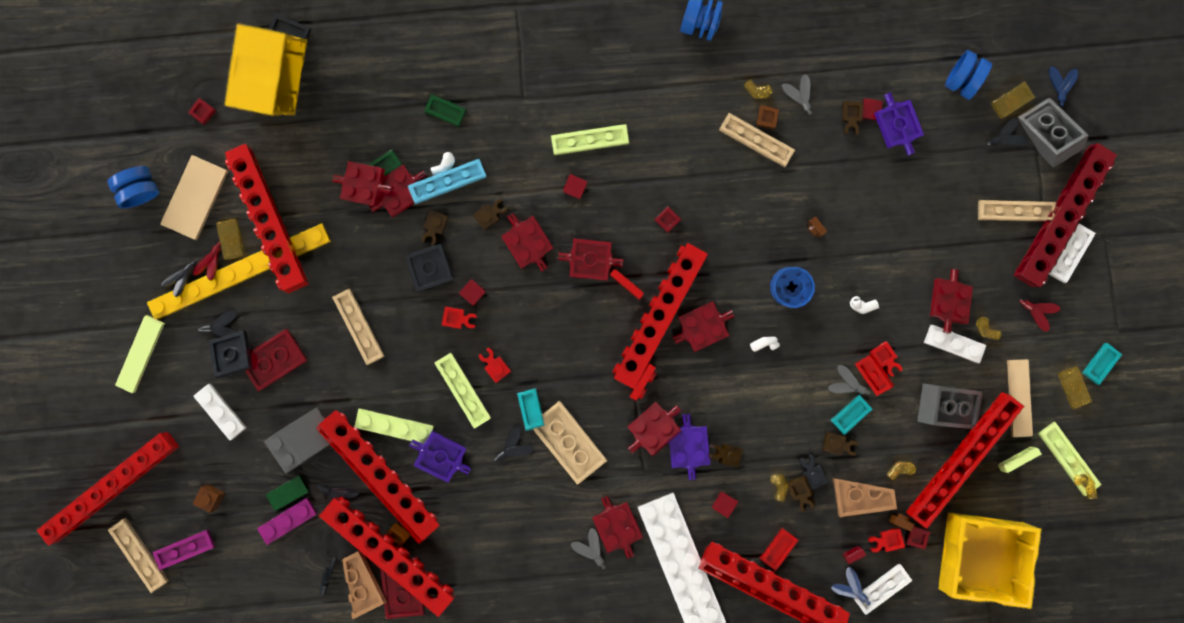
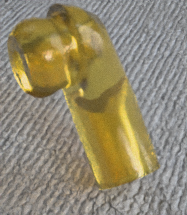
M751 79L743 85L754 98H767L772 93L771 86H756Z
M981 317L977 320L976 327L981 336L995 340L1000 339L1001 331L990 329L988 318Z
M899 461L894 464L886 475L894 481L900 473L914 474L916 467L909 461Z
M775 473L770 479L771 483H774L778 488L775 499L784 502L788 485L783 475Z
M1086 474L1075 475L1074 483L1077 486L1082 485L1085 487L1087 499L1097 498L1093 479Z

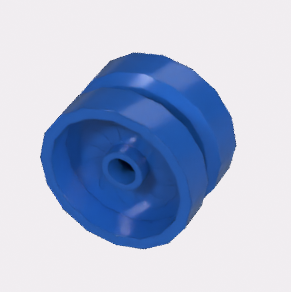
M966 50L949 74L945 87L953 92L960 88V96L970 100L985 81L992 63L984 58L977 61V54Z
M137 166L123 170L107 180L111 192L117 193L114 199L118 208L121 209L144 204L159 195V189L156 183L151 181L152 174L147 166Z

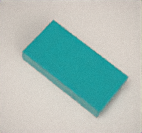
M1104 343L1082 374L1095 384L1100 385L1123 354L1108 343Z
M534 388L517 393L525 430L529 431L544 427L545 422L537 389Z
M858 395L830 421L845 435L873 409Z

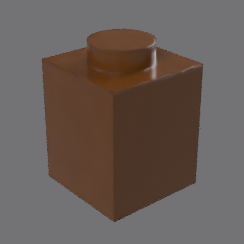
M209 484L202 486L193 505L211 513L218 509L225 492Z

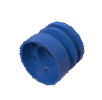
M689 0L680 32L692 35L695 28H699V38H702L703 32L706 30L708 31L706 40L711 41L720 23L723 1L718 0L716 8H712L713 0H709L707 6L703 5V0Z
M799 267L780 269L773 275L770 282V291L773 298L779 304L787 307L798 308L806 305L814 294L815 283L812 276L806 270ZM789 282L795 284L792 292L786 288V286H789Z

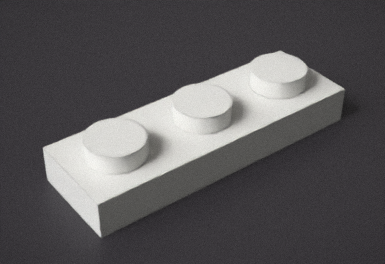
M1081 224L1076 225L1075 233L1066 242V249L1060 253L1056 266L1048 273L1063 283L1068 282L1096 234Z
M930 325L924 341L928 345L976 363H980L986 345L953 332L951 334L943 333L942 328Z
M207 384L194 395V398L229 440H233L247 428L211 384Z
M898 564L862 590L869 597L868 600L871 602V605L862 603L858 598L853 599L863 613L867 615L909 584L912 579L904 568Z

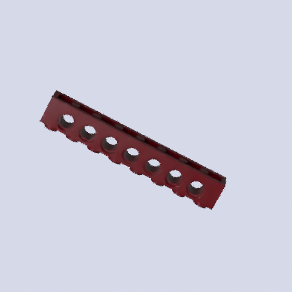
M1099 143L1088 146L1058 197L1056 208L1051 210L1048 217H1052L1054 213L1053 219L1046 220L1043 223L1013 276L1031 287H1041L1046 283L1048 273L1056 266L1058 256L1067 247L1066 242L1075 233L1076 225L1085 216L1087 206L1095 199L1098 187L1102 186L1105 182V175L1114 166L1117 154ZM1094 164H1095L1096 167H1097V170H1096V171H1095L1094 168H1093V165H1094ZM1084 180L1087 182V188L1084 186ZM1075 196H1076L1077 199H1078V203H1077V204H1076L1075 201H1074ZM1065 213L1068 214V220L1065 219ZM1056 229L1059 231L1058 237L1055 235ZM1047 245L1049 246V253H1048V254L1046 253V250H1045V248H1046ZM1037 261L1040 264L1039 270L1036 268Z

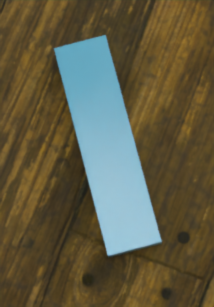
M477 159L408 185V189L414 203L418 204L486 178V174L480 160Z

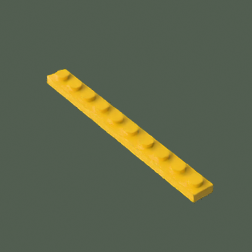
M319 224L290 238L297 256L331 242L323 224ZM283 249L277 252V258L282 256ZM263 251L257 252L218 270L211 281L208 280L206 275L187 284L178 297H175L173 291L147 302L153 318L159 320L269 270V257Z

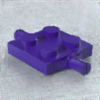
M892 92L887 93L884 97L888 106L875 112L874 115L887 148L904 145L907 156L915 153L911 142L916 138L922 137L924 135L911 100L895 103Z
M683 414V426L680 427L681 432L669 442L672 468L683 467L688 469V480H692L691 472L693 480L697 479L695 468L710 465L707 426L691 425L690 414H687V422L686 414Z
M431 431L428 439L423 444L414 439L409 444L410 447L419 451L414 466L449 483L452 475L457 470L467 475L471 470V467L461 463L466 447L434 431Z

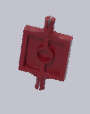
M349 161L345 175L339 176L334 174L333 177L337 179L332 178L334 183L342 184L340 199L375 207L378 205L382 192L392 194L393 191L391 190H394L393 186L384 185L385 169Z
M404 165L398 167L383 178L384 185L394 187V190H391L393 193L382 192L377 207L370 205L369 207L374 212L383 206L392 218L415 204L408 185L427 178V175L422 171L413 176Z
M512 213L507 218L513 227L501 236L521 269L536 262L541 272L548 267L542 258L554 247L534 216L526 221L519 222L515 213Z
M573 239V248L570 254L558 253V256H564L558 257V260L569 261V277L608 281V272L611 266L623 267V259L612 258V242Z
M951 269L950 280L941 278L934 280L930 316L944 321L943 333L951 334L952 323L956 322L964 325L969 323L973 286L958 282L959 270Z
M712 301L678 317L683 333L672 338L675 340V344L686 340L690 343L693 351L697 352L729 337L724 321L735 316L732 314V310L724 314L719 313Z
M657 402L651 405L628 426L636 440L628 447L630 452L633 454L642 446L652 456L658 453L681 432L673 418L682 410L676 405L667 412Z
M608 495L605 498L602 497L601 500L605 509L592 517L607 553L616 549H624L627 559L635 556L630 545L643 538L641 530L628 501L612 506Z

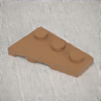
M833 478L839 517L897 509L895 491L893 489Z
M357 551L342 559L345 579L349 586L350 594L348 597L349 602L352 604V619L387 602L361 551Z

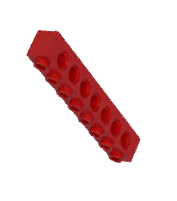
M245 143L225 152L227 158L225 163L234 174L232 180L235 186L240 188V199L248 207L246 213L250 221H253L256 226L254 232L258 238H261L263 243L261 249L269 257L270 262H268L272 273H275L277 276L275 281L279 290L289 294L309 285L252 148ZM247 165L246 170L241 172V167ZM254 181L253 187L248 189V184ZM261 198V203L255 206V201ZM268 215V221L262 223V218ZM275 232V238L273 240H269L270 234ZM283 249L282 256L277 258V252ZM290 267V273L284 275V269Z
M689 243L685 247L681 245L677 253L679 259L676 264L672 262L667 271L670 273L668 279H663L658 287L661 292L658 297L654 296L649 304L652 307L648 314L644 313L640 320V323H642L640 330L636 329L631 337V340H633L630 347L626 346L621 355L624 357L622 363L616 364L612 372L615 374L614 379L635 389L707 257V253ZM683 260H688L691 263L690 270H684L681 267ZM673 277L681 278L682 285L680 287H675L672 284ZM669 293L673 296L671 304L664 303V294ZM656 310H661L664 313V318L661 321L654 319L653 314ZM646 327H652L655 330L652 338L645 336L644 330ZM639 343L646 347V351L642 355L635 352V346ZM629 360L636 362L637 367L634 371L626 369V363Z
M1001 392L908 508L906 513L927 529L1025 406L1010 394Z
M335 410L318 424L316 428L318 432L418 543H421L439 526L437 517L431 512L428 513L424 508L425 504L411 494V488L407 484H402L399 480V475L386 466L387 463L382 456L376 455L373 451V446L360 437L361 433L356 427L350 426L347 417L342 412L339 413ZM336 429H343L345 436H338ZM355 443L358 446V450H351L349 444ZM362 458H369L371 464L364 465L362 463ZM375 472H381L384 478L382 480L377 479ZM388 486H394L396 494H390L387 489ZM401 500H406L409 503L408 509L401 506ZM415 514L421 516V523H416L414 521L413 517Z
M169 432L159 433L36 531L48 546L61 541L180 446Z
M335 497L319 517L439 617L456 596L453 594L454 590L449 585L440 583L438 581L439 577L430 571L428 573L424 569L423 563L419 560H413L409 557L410 553L405 548L396 546L394 544L395 540L388 534L384 536L374 522L369 523L365 520V515L361 511L352 509L347 499ZM342 512L348 514V522L341 520L340 515ZM356 525L363 527L364 532L362 535L356 533ZM371 537L377 538L379 542L378 547H373L370 544ZM385 550L393 552V559L385 557ZM401 562L408 565L409 569L407 572L400 570L399 564ZM415 575L423 577L422 584H417L414 581ZM429 588H436L438 596H431Z
M711 542L705 549L698 569L802 623H848L850 613L840 606L831 604L823 597H818L807 589L800 588L790 580L775 575L774 572L758 566L753 561L742 558L739 554L723 548L720 544Z

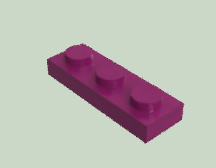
M306 498L258 527L257 530L266 545L318 513L309 498Z
M209 529L152 553L159 570L216 546Z

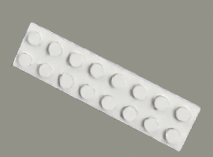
M674 493L638 506L684 623H726L706 572L698 569L701 560Z

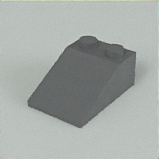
M1051 98L1018 117V120L1040 155L1053 168L1085 148L1088 134Z
M923 383L917 421L930 425L973 429L979 419L982 391Z
M317 407L264 441L285 474L293 471L330 445L316 429L318 424L325 419Z

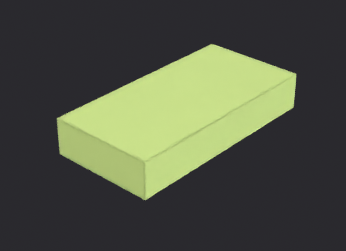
M1028 447L999 463L998 466L1001 471L1009 473L1041 455V452L1038 448Z

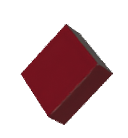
M201 98L188 111L191 116L203 125L216 112L213 107Z
M864 98L862 101V119L876 120L874 113L882 110L883 101Z
M570 174L563 193L580 200L588 181Z
M667 206L654 220L668 233L681 221V218Z
M472 279L459 292L473 306L486 293Z
M721 491L711 508L729 518L738 501Z
M913 526L912 531H908L905 544L925 550L930 531Z
M857 546L843 553L842 556L848 564H851L866 556L861 547Z

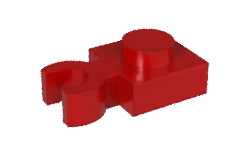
M445 307L442 326L462 329L463 323L468 328H475V325L469 323V319L472 317L477 318V315L468 314L464 316L465 310Z
M884 341L869 352L875 356L881 367L886 366L888 376H894L891 371L893 367H896L898 371H902L901 365L893 361L897 358V355L887 341Z
M487 348L490 354L489 357L484 358L480 354L479 358L481 361L488 363L484 369L497 383L509 374L511 370L500 356L495 359L493 351Z
M899 527L880 532L881 538L874 536L868 538L869 542L876 541L877 543L876 547L870 548L872 552H878L882 547H884L886 552L905 547Z

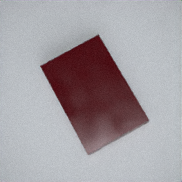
M286 328L250 351L253 368L245 370L257 391L260 392L307 362L308 359L289 329Z
M419 556L411 557L413 560H419ZM401 562L399 564L401 571H408L409 568L406 563ZM381 569L382 589L387 600L384 603L385 619L424 615V604ZM420 575L414 576V581L417 584H422Z

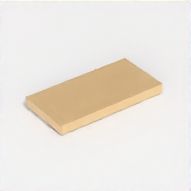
M191 155L160 224L197 240L228 171Z
M560 401L543 414L545 426L533 429L577 485L607 462L604 455Z

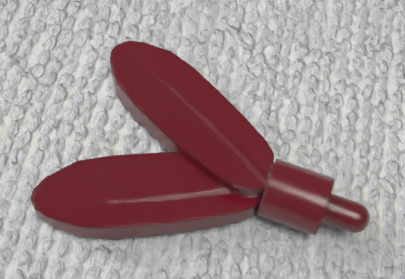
M218 242L216 246L214 245L211 253L206 255L195 266L193 275H199L207 268L208 280L214 279L217 272L221 242Z
M1020 300L1023 307L1030 310L1038 327L1043 331H1049V323L1043 313H1056L1060 310V307L1053 303L1033 304L1028 300Z

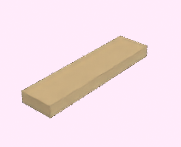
M728 113L719 131L783 167H786L795 151L793 148Z
M979 200L978 220H1052L1055 214L1053 213L1052 217H1048L1051 210L1056 208V202Z
M347 289L332 297L366 365L385 357L351 289Z
M1007 360L1009 394L1025 406L1011 423V437L1033 436L1029 360Z
M127 518L122 519L108 529L150 593H153L169 581L163 571L159 570L155 559Z

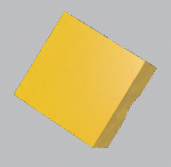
M237 24L225 105L269 115H295L307 39Z
M948 512L938 589L952 598L979 602L993 601L1003 605L1031 608L1035 581L1034 566L1038 557L1041 529L1024 522Z

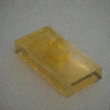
M1023 82L991 104L1002 119L1034 99L1035 96L1027 84Z
M237 219L217 222L216 225L224 260L244 257Z
M1078 366L1057 373L1072 409L1092 402Z

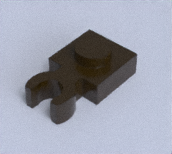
M843 102L842 121L847 122L843 129L844 135L848 134L849 128H853L854 135H858L859 126L857 122H862L863 102Z
M501 198L494 202L492 208L489 204H486L473 214L484 231L499 220L497 214H503L508 211L507 206L503 209L498 208V204L502 202Z
M430 210L423 227L428 229V232L422 236V242H426L427 237H432L431 245L435 246L437 243L436 234H443L449 217Z
M826 432L822 451L842 455L843 450H845L847 454L855 456L856 453L850 451V446H858L859 443L856 441L845 442V436Z
M711 444L710 447L715 448L716 453L714 455L708 454L709 458L719 459L721 464L739 467L743 449L723 444L722 447Z
M803 476L789 480L787 482L788 488L794 501L800 500L799 507L801 511L804 512L806 510L805 503H808L811 509H814L816 504L814 499L809 497L813 495V491L807 477Z

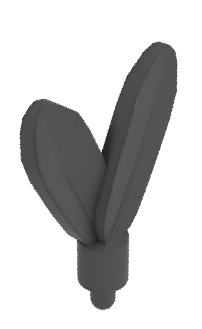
M806 74L802 76L800 92L790 84H782L783 92L792 100L801 104L804 111L811 115L809 77Z
M843 365L837 366L839 375L846 383L830 385L828 387L830 392L850 393L856 391L861 394H870L866 387L858 383L847 367Z
M591 528L588 533L590 547L580 542H572L571 547L577 553L593 559L598 566L605 569L604 560L600 556L598 534L595 529Z

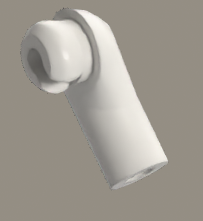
M444 153L441 165L431 168L433 176L452 169L455 162L452 153Z
M856 296L850 301L852 309L861 314L879 308L876 299L865 303L860 300V297Z
M762 337L752 342L750 346L756 352L768 345L771 350H774L780 344L776 337Z

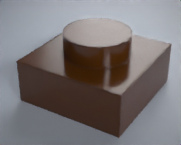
M761 105L756 125L775 129L779 109Z
M817 217L807 222L809 226L807 227L811 235L817 236V238L828 232Z
M900 513L898 516L891 514L889 522L909 531H912L914 526L913 523L909 522V517Z
M395 523L387 532L395 540L394 544L399 548L410 536L406 529L398 523Z

